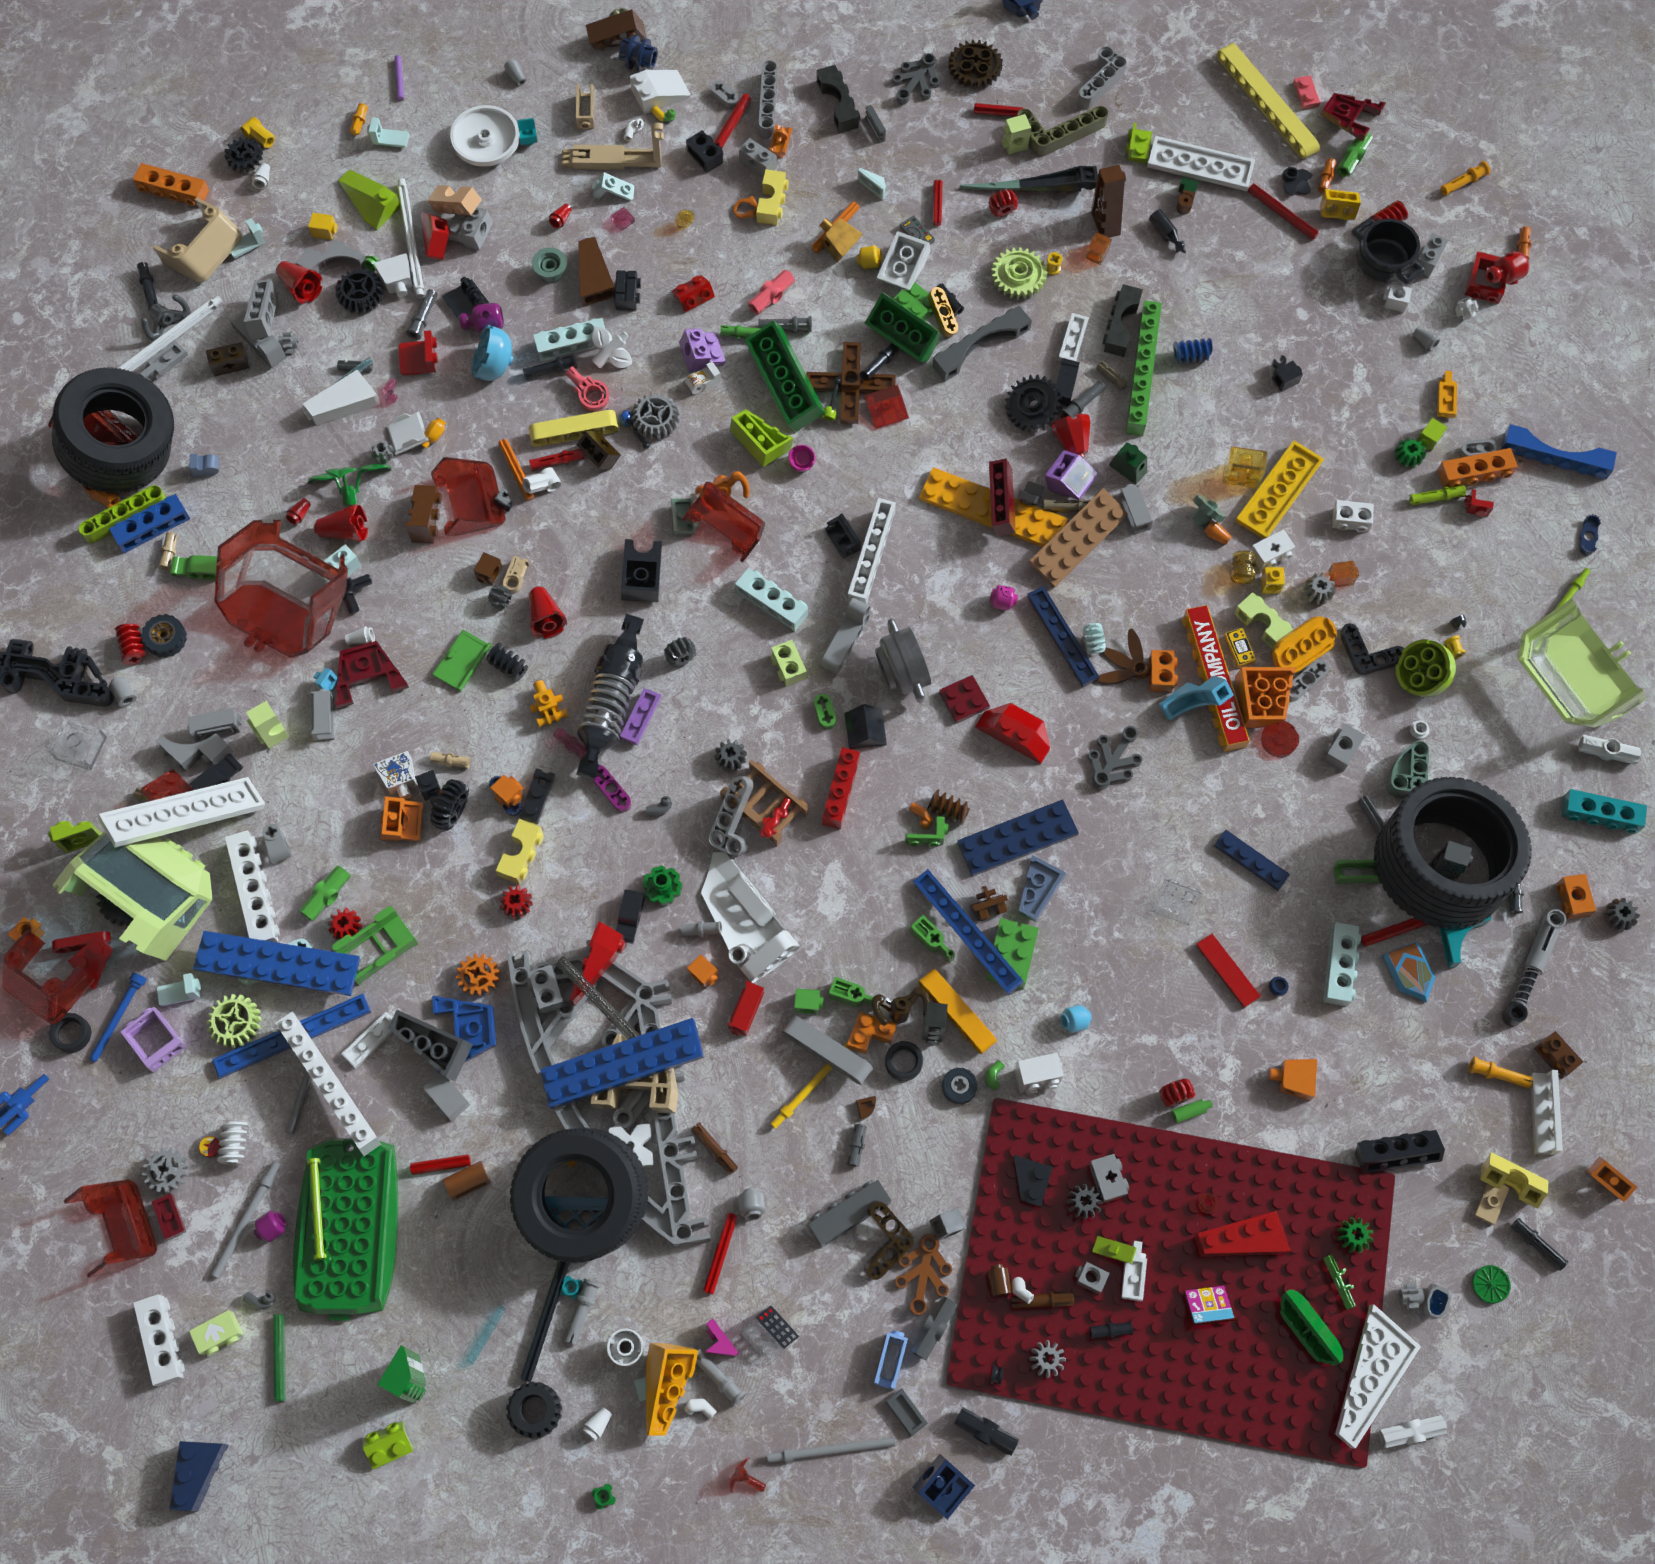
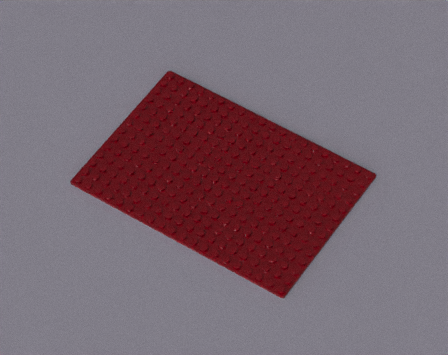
M995 1098L992 1102L946 1383L953 1387L1365 1468L1368 1461L1371 1425L1356 1448H1350L1335 1433L1369 1306L1374 1304L1381 1311L1383 1309L1395 1175L1382 1171L1363 1174L1361 1168ZM1115 1154L1116 1159L1119 1158L1122 1165V1170L1120 1171L1122 1177L1126 1178L1129 1185L1128 1194L1123 1198L1097 1205L1101 1211L1099 1213L1094 1212L1095 1217L1093 1219L1088 1215L1087 1220H1083L1082 1214L1076 1218L1075 1214L1077 1211H1069L1074 1205L1067 1204L1068 1199H1073L1069 1196L1070 1191L1075 1192V1186H1079L1082 1190L1083 1184H1087V1190L1094 1186L1095 1190L1092 1193L1096 1194L1098 1191L1088 1164L1092 1160ZM1014 1155L1053 1167L1041 1207L1020 1201L1019 1185L1013 1161ZM1108 1174L1106 1180H1110L1112 1183L1114 1177H1110ZM1087 1198L1080 1199V1201H1083L1081 1203L1083 1206L1090 1205V1203H1087L1089 1201ZM1277 1211L1291 1251L1286 1255L1200 1257L1194 1236L1200 1232ZM1351 1217L1355 1221L1358 1218H1362V1225L1367 1222L1369 1223V1226L1366 1228L1367 1231L1373 1230V1234L1368 1235L1373 1239L1372 1243H1368L1370 1248L1367 1250L1363 1249L1361 1253H1357L1356 1250L1350 1253L1348 1250L1349 1246L1342 1248V1244L1345 1243L1344 1240H1337L1342 1235L1337 1231L1338 1228H1343L1341 1223L1343 1221L1348 1222V1219ZM1354 1231L1352 1233L1353 1235H1355L1354 1239H1358L1359 1237L1356 1236V1232ZM1097 1236L1132 1246L1134 1241L1142 1242L1141 1253L1146 1254L1147 1259L1142 1302L1121 1299L1125 1262L1093 1253ZM1329 1255H1333L1339 1270L1346 1268L1345 1274L1341 1275L1344 1284L1354 1286L1349 1292L1356 1306L1348 1310L1323 1259ZM1088 1262L1110 1273L1099 1295L1076 1284L1078 1278L1075 1277V1274L1080 1265L1084 1266ZM1003 1264V1268H1008L1010 1283L1014 1278L1021 1277L1025 1281L1026 1290L1034 1295L1051 1294V1292L1053 1294L1072 1293L1074 1295V1305L1054 1307V1309L1052 1307L1012 1309L1011 1303L1022 1301L1012 1302L1011 1295L1016 1296L1013 1292L1005 1296L992 1297L987 1271L991 1270L990 1266ZM1092 1272L1086 1273V1280L1094 1283L1096 1281L1095 1275ZM1224 1286L1234 1318L1195 1323L1185 1291ZM1295 1290L1300 1293L1336 1337L1343 1351V1361L1332 1366V1364H1326L1321 1361L1317 1362L1290 1329L1280 1313L1281 1297L1286 1291ZM1107 1322H1113V1324L1132 1322L1133 1335L1117 1336L1115 1339H1109V1337L1090 1339L1089 1326L1107 1325ZM1046 1340H1049L1050 1348L1054 1343H1057L1058 1346L1055 1350H1064L1059 1357L1066 1358L1065 1362H1059L1064 1366V1369H1057V1376H1054L1050 1370L1049 1378L1045 1377V1371H1043L1041 1376L1037 1375L1040 1368L1037 1367L1032 1370L1031 1366L1036 1364V1361H1029L1030 1357L1036 1356L1031 1350L1033 1348L1039 1350L1037 1347L1039 1342L1045 1348ZM1043 1354L1045 1356L1043 1362H1048L1051 1365V1355L1046 1356V1354ZM993 1364L997 1368L1004 1366L1001 1386L996 1382L990 1384Z

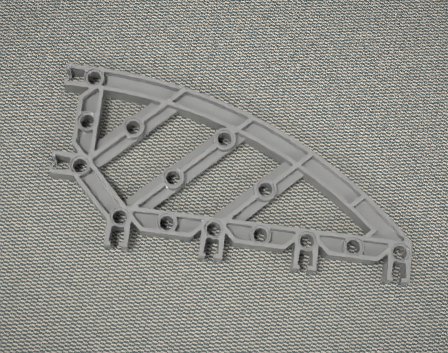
M586 940L588 956L590 955V940ZM521 951L524 967L516 969L514 962H516L515 953L507 954L514 1002L528 1053L544 1091L545 1087L541 1069L555 1064L550 1048L570 1021L576 1018L577 1012L601 980L630 1000L609 1029L602 1034L600 1041L592 1052L610 1046L607 1044V1040L611 1037L615 1038L617 1034H621L627 1039L638 1022L641 1035L651 1030L660 1029L659 1013L655 1006L672 1004L670 993L667 996L655 997L654 995L655 991L670 990L668 980L647 983L614 961L576 1006H573L569 999L578 975L584 972L582 971L584 958L576 956L537 963L533 968L535 970L552 965L558 985L574 982L562 998L564 1005L570 1006L571 1011L564 1014L561 1012L564 1007L555 1009L542 1025L539 1010L535 1009L532 1000L535 997L534 990H529L526 979L530 978L528 972L531 971L529 954L527 951ZM564 968L566 972L563 975H557V970ZM520 975L526 976L523 982H517V978ZM540 977L537 980V984H544L547 978ZM644 992L651 994L646 1000L640 998ZM683 1071L675 1074L676 1082L685 1081ZM633 1089L621 1107L615 1111L613 1118L607 1124L604 1131L609 1132V1128L622 1127L626 1132L631 1130L635 1121L650 1102L651 1090ZM582 1099L553 1108L565 1129L589 1128L576 1107ZM653 1110L667 1201L661 1208L648 1196L647 1209H645L646 1212L642 1221L674 1247L711 1241L709 1232L706 1235L693 1236L692 1228L702 1225L707 1227L708 1220L705 1217L687 1221L691 1212L683 1167L677 1164L698 1160L696 1150L688 1154H680L679 1147L690 1144L694 1146V1136L675 1139L678 1135L675 1114L669 1113L667 1116L661 1117L659 1113ZM623 1115L629 1117V1121L626 1124L618 1122L619 1118ZM668 1148H674L676 1153L672 1157H667L665 1151ZM590 1165V1166L593 1168V1170L596 1172V1174H597V1175L603 1180V1182L606 1184V1181H605L604 1177L602 1176V1174H601L595 1167H593L592 1165ZM675 1188L682 1190V1195L678 1198L671 1195L672 1190ZM681 1229L689 1231V1235L685 1239L678 1237V1232Z

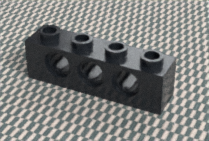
M1424 1130L1413 1134L1405 1133L1400 1136L1363 1140L1357 1143L1355 1156L1362 1173L1369 1174L1442 1162L1445 1148L1437 1130Z

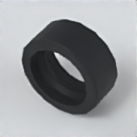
M76 1013L60 1015L54 1019L49 1029V1038L52 1044L66 1053L82 1050L89 1043L92 1034L91 1026L87 1020ZM68 1022H77L82 1028L78 1040L72 1044L62 1043L59 1039L62 1027Z
M909 1041L894 1043L888 1049L885 1056L887 1072L892 1078L899 1081L914 1079L920 1073L923 1066L921 1050ZM908 1050L914 1054L916 1064L911 1071L903 1073L894 1068L892 1058L897 1051Z

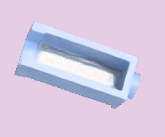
M892 1330V1333H887L874 1385L891 1390L895 1389L908 1338L904 1337V1333Z

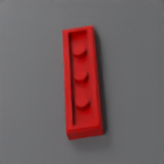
M1213 933L1195 945L1244 1009L1261 997Z

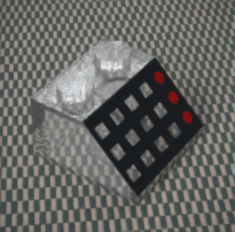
M769 1306L740 1331V1335L768 1366L800 1337L772 1306Z

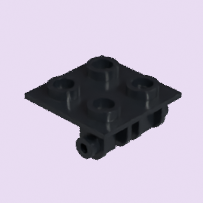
M466 277L460 279V286L442 296L458 319L462 313L472 314L474 306L489 303L474 281Z

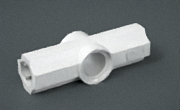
M1582 735L1578 744L1579 752L1599 756L1604 761L1613 759L1636 765L1641 756L1640 748L1621 744L1614 738L1604 740Z
M1442 1415L1423 1420H1411L1400 1423L1401 1425L1379 1430L1380 1441L1384 1449L1402 1444L1426 1441L1425 1439L1447 1434L1446 1422Z

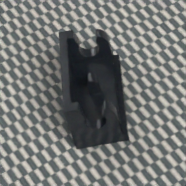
M843 513L827 522L828 526L825 528V532L842 559L860 551L861 542Z

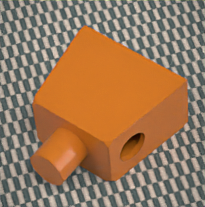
M1317 1059L1284 1060L1281 1063L1280 1069L1270 1068L1268 1078L1269 1080L1279 1081L1280 1092L1311 1101L1315 1097Z

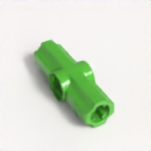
M1370 132L1364 141L1355 138L1353 143L1349 144L1336 170L1340 176L1344 178L1350 177L1356 165L1360 164L1373 138Z
M337 865L324 881L317 883L312 890V896L299 910L300 913L314 922L326 906H330L335 902L339 890L349 880L351 875Z

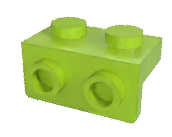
M403 1421L393 1422L385 1429L378 1432H370L363 1438V1450L372 1469H376L413 1452V1447L405 1431Z

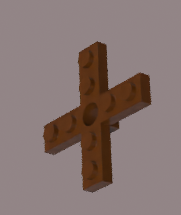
M843 342L842 373H806L814 391L833 392L835 378L841 379V384L838 385L837 392H841L840 423L858 424L859 393H878L895 387L896 375L874 374L869 381L861 378V342ZM852 378L855 379L856 382L848 383L845 380Z

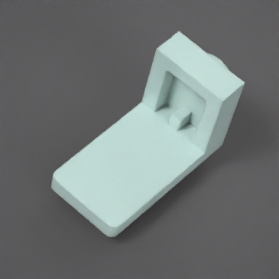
M372 117L371 124H368L367 133L371 137L372 144L407 147L409 132L382 129L379 118Z
M603 173L598 179H595L592 185V189H594L593 197L600 199L606 191L629 201L633 199L634 185L607 173Z
M252 218L245 221L250 232L243 235L240 243L231 252L234 259L265 243L262 237L264 232L260 224H255Z
M192 973L183 975L184 981L157 987L159 1005L166 1006L200 998L199 990H201V984L199 979Z

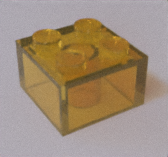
M1231 446L1224 463L1222 483L1231 486L1240 485L1247 488H1259L1266 471L1267 451Z

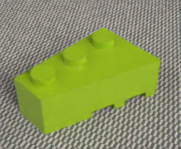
M745 409L731 418L729 431L762 467H765L791 450L793 437L782 434L775 426L772 428L764 423L765 420Z

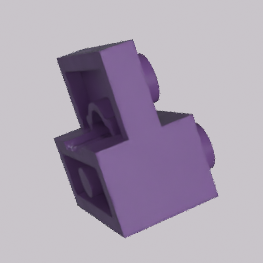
M685 329L679 344L689 371H700L706 368V364L712 361L715 366L724 365L726 361L715 332L703 333L702 329Z

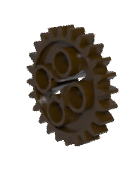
M972 39L971 43H968L966 40L965 45L959 43V48L954 47V52L951 51L948 61L950 75H953V80L958 79V84L964 82V87L969 84L971 89L974 85H976L977 89H979L980 85L986 88V83L992 85V80L997 81V76L1000 77L1003 67L1001 53H997V48L993 49V44L987 46V41L981 44V40L975 43Z

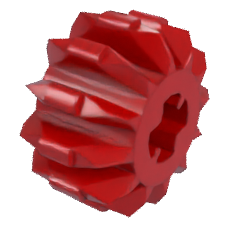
M999 190L998 193H994L989 198V209L996 217L1013 213V210H1016L1018 205L1017 196L1012 190Z
M519 885L516 886L515 890L509 886V892L503 891L504 897L499 898L500 903H502L500 909L505 910L504 914L506 916L511 914L513 919L516 918L517 914L523 918V912L529 913L528 907L533 906V902L530 901L532 895L527 894L528 890L526 888L521 890Z
M346 907L343 913L340 909H337L338 914L336 916L331 914L330 917L333 920L327 923L330 926L328 931L330 934H333L334 939H342L346 935L352 937L353 934L358 933L356 929L362 928V925L359 923L361 921L360 916H356V911L352 910L350 912Z
M1184 1078L1166 1084L1159 1090L1160 1098L1166 1107L1177 1106L1193 1099L1195 1096L1193 1084H1191L1189 1079Z

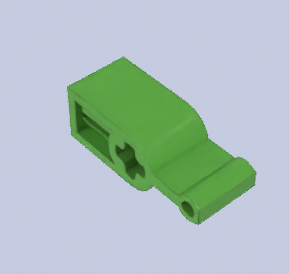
M191 555L189 558L174 556L172 558L170 574L171 576H188L192 579L221 580L223 562L219 556Z
M924 915L910 926V933L929 951H939L949 963L954 960V951L949 950L943 944V934ZM931 939H932V940L938 939V943H937V942L931 943Z
M834 977L829 991L830 999L850 1006L858 1007L863 1003L872 1006L873 997L866 995L862 986L838 977ZM855 993H859V996L856 999H854L853 995H855Z

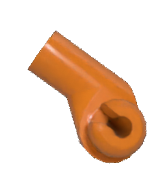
M913 802L909 810L919 815L922 819L919 822L920 826L928 829L933 822L928 810Z

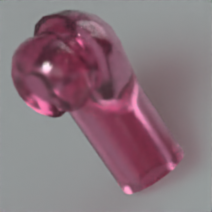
M393 378L389 379L383 389L384 398L386 401H390V403H395L398 399V396L393 391L398 382Z

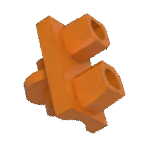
M775 124L769 151L777 155V158H783L787 152L792 128H784Z

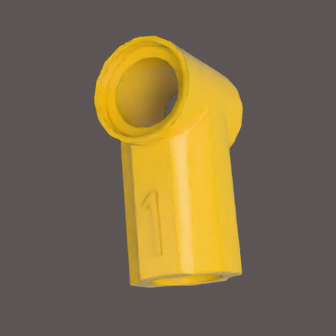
M252 116L240 127L246 137L255 139L264 148L273 146L275 136L265 129L256 117Z

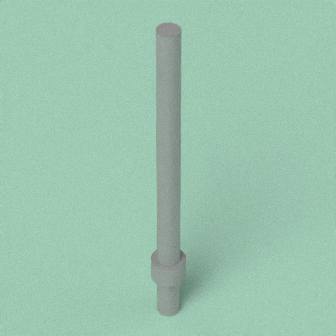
M273 1161L266 1175L262 1176L258 1190L211 1275L219 1278L266 1190L272 1186L273 1178L281 1164Z
M882 1438L800 1450L784 1449V1452L767 1454L768 1463L785 1461L787 1463L794 1462V1459L890 1447L895 1446V1438Z

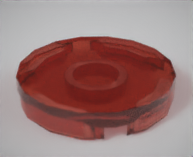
M1282 721L1264 728L1261 733V744L1268 754L1280 758L1287 757L1295 752L1299 745V734L1292 724Z

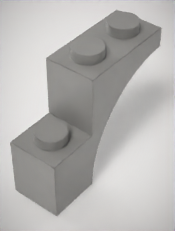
M334 240L323 254L318 250H312L308 247L296 261V265L321 274L328 269L339 266L364 269L363 261L365 259L360 251L353 250L347 244Z
M216 733L210 738L195 744H177L165 739L162 735L155 740L160 746L157 749L165 757L170 755L172 757L170 761L178 769L182 767L185 771L190 769L200 758L208 765L210 763L214 765L222 761L229 753H233L230 746Z

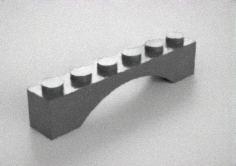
M1020 306L1014 309L1011 308L1001 317L994 318L988 325H983L973 334L966 335L960 342L951 344L943 352H938L933 357L932 367L943 381L946 382L959 374L966 357L978 346L996 339H1016L1030 330L1032 320Z

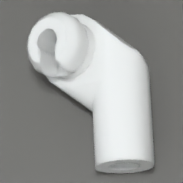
M1021 1277L1014 1278L1011 1282L1013 1294L1029 1304L1033 1300L1034 1294L1026 1290L1025 1281Z

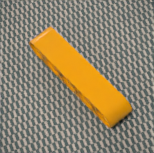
M933 968L918 981L920 987L924 988L934 1003L948 1004L947 1018L978 1053L982 1055L997 1042L992 1032L937 970Z

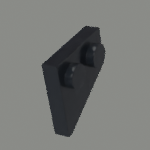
M1014 1155L1013 1161L1019 1185L1020 1201L1041 1207L1053 1167Z

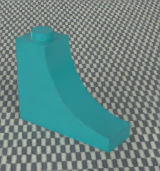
M1492 915L1486 918L1485 921L1467 928H1439L1448 968L1457 967L1461 963V945L1466 934L1476 927L1486 925L1491 920Z

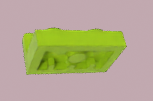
M1133 123V127L1128 130L1127 139H1130V143H1126L1125 153H1128L1127 161L1147 163L1152 131L1136 129L1137 123Z

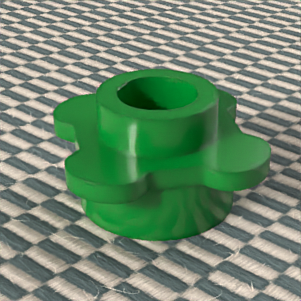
M605 1484L604 1487L599 1489L594 1488L591 1492L596 1501L595 1507L599 1510L603 1509L606 1505H614L616 1502V1498L612 1495V1486L610 1484Z

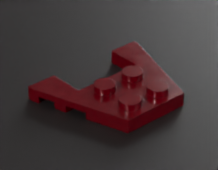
M1333 93L1323 108L1321 116L1357 139L1364 141L1370 128L1356 123V119L1362 110L1380 116L1386 102L1380 101L1379 104L1371 103V99L1365 98L1364 101L1355 100V96Z
M377 641L340 651L339 676L336 688L337 698L335 699L337 709L354 704L350 686L388 676L392 692L409 688L406 680Z

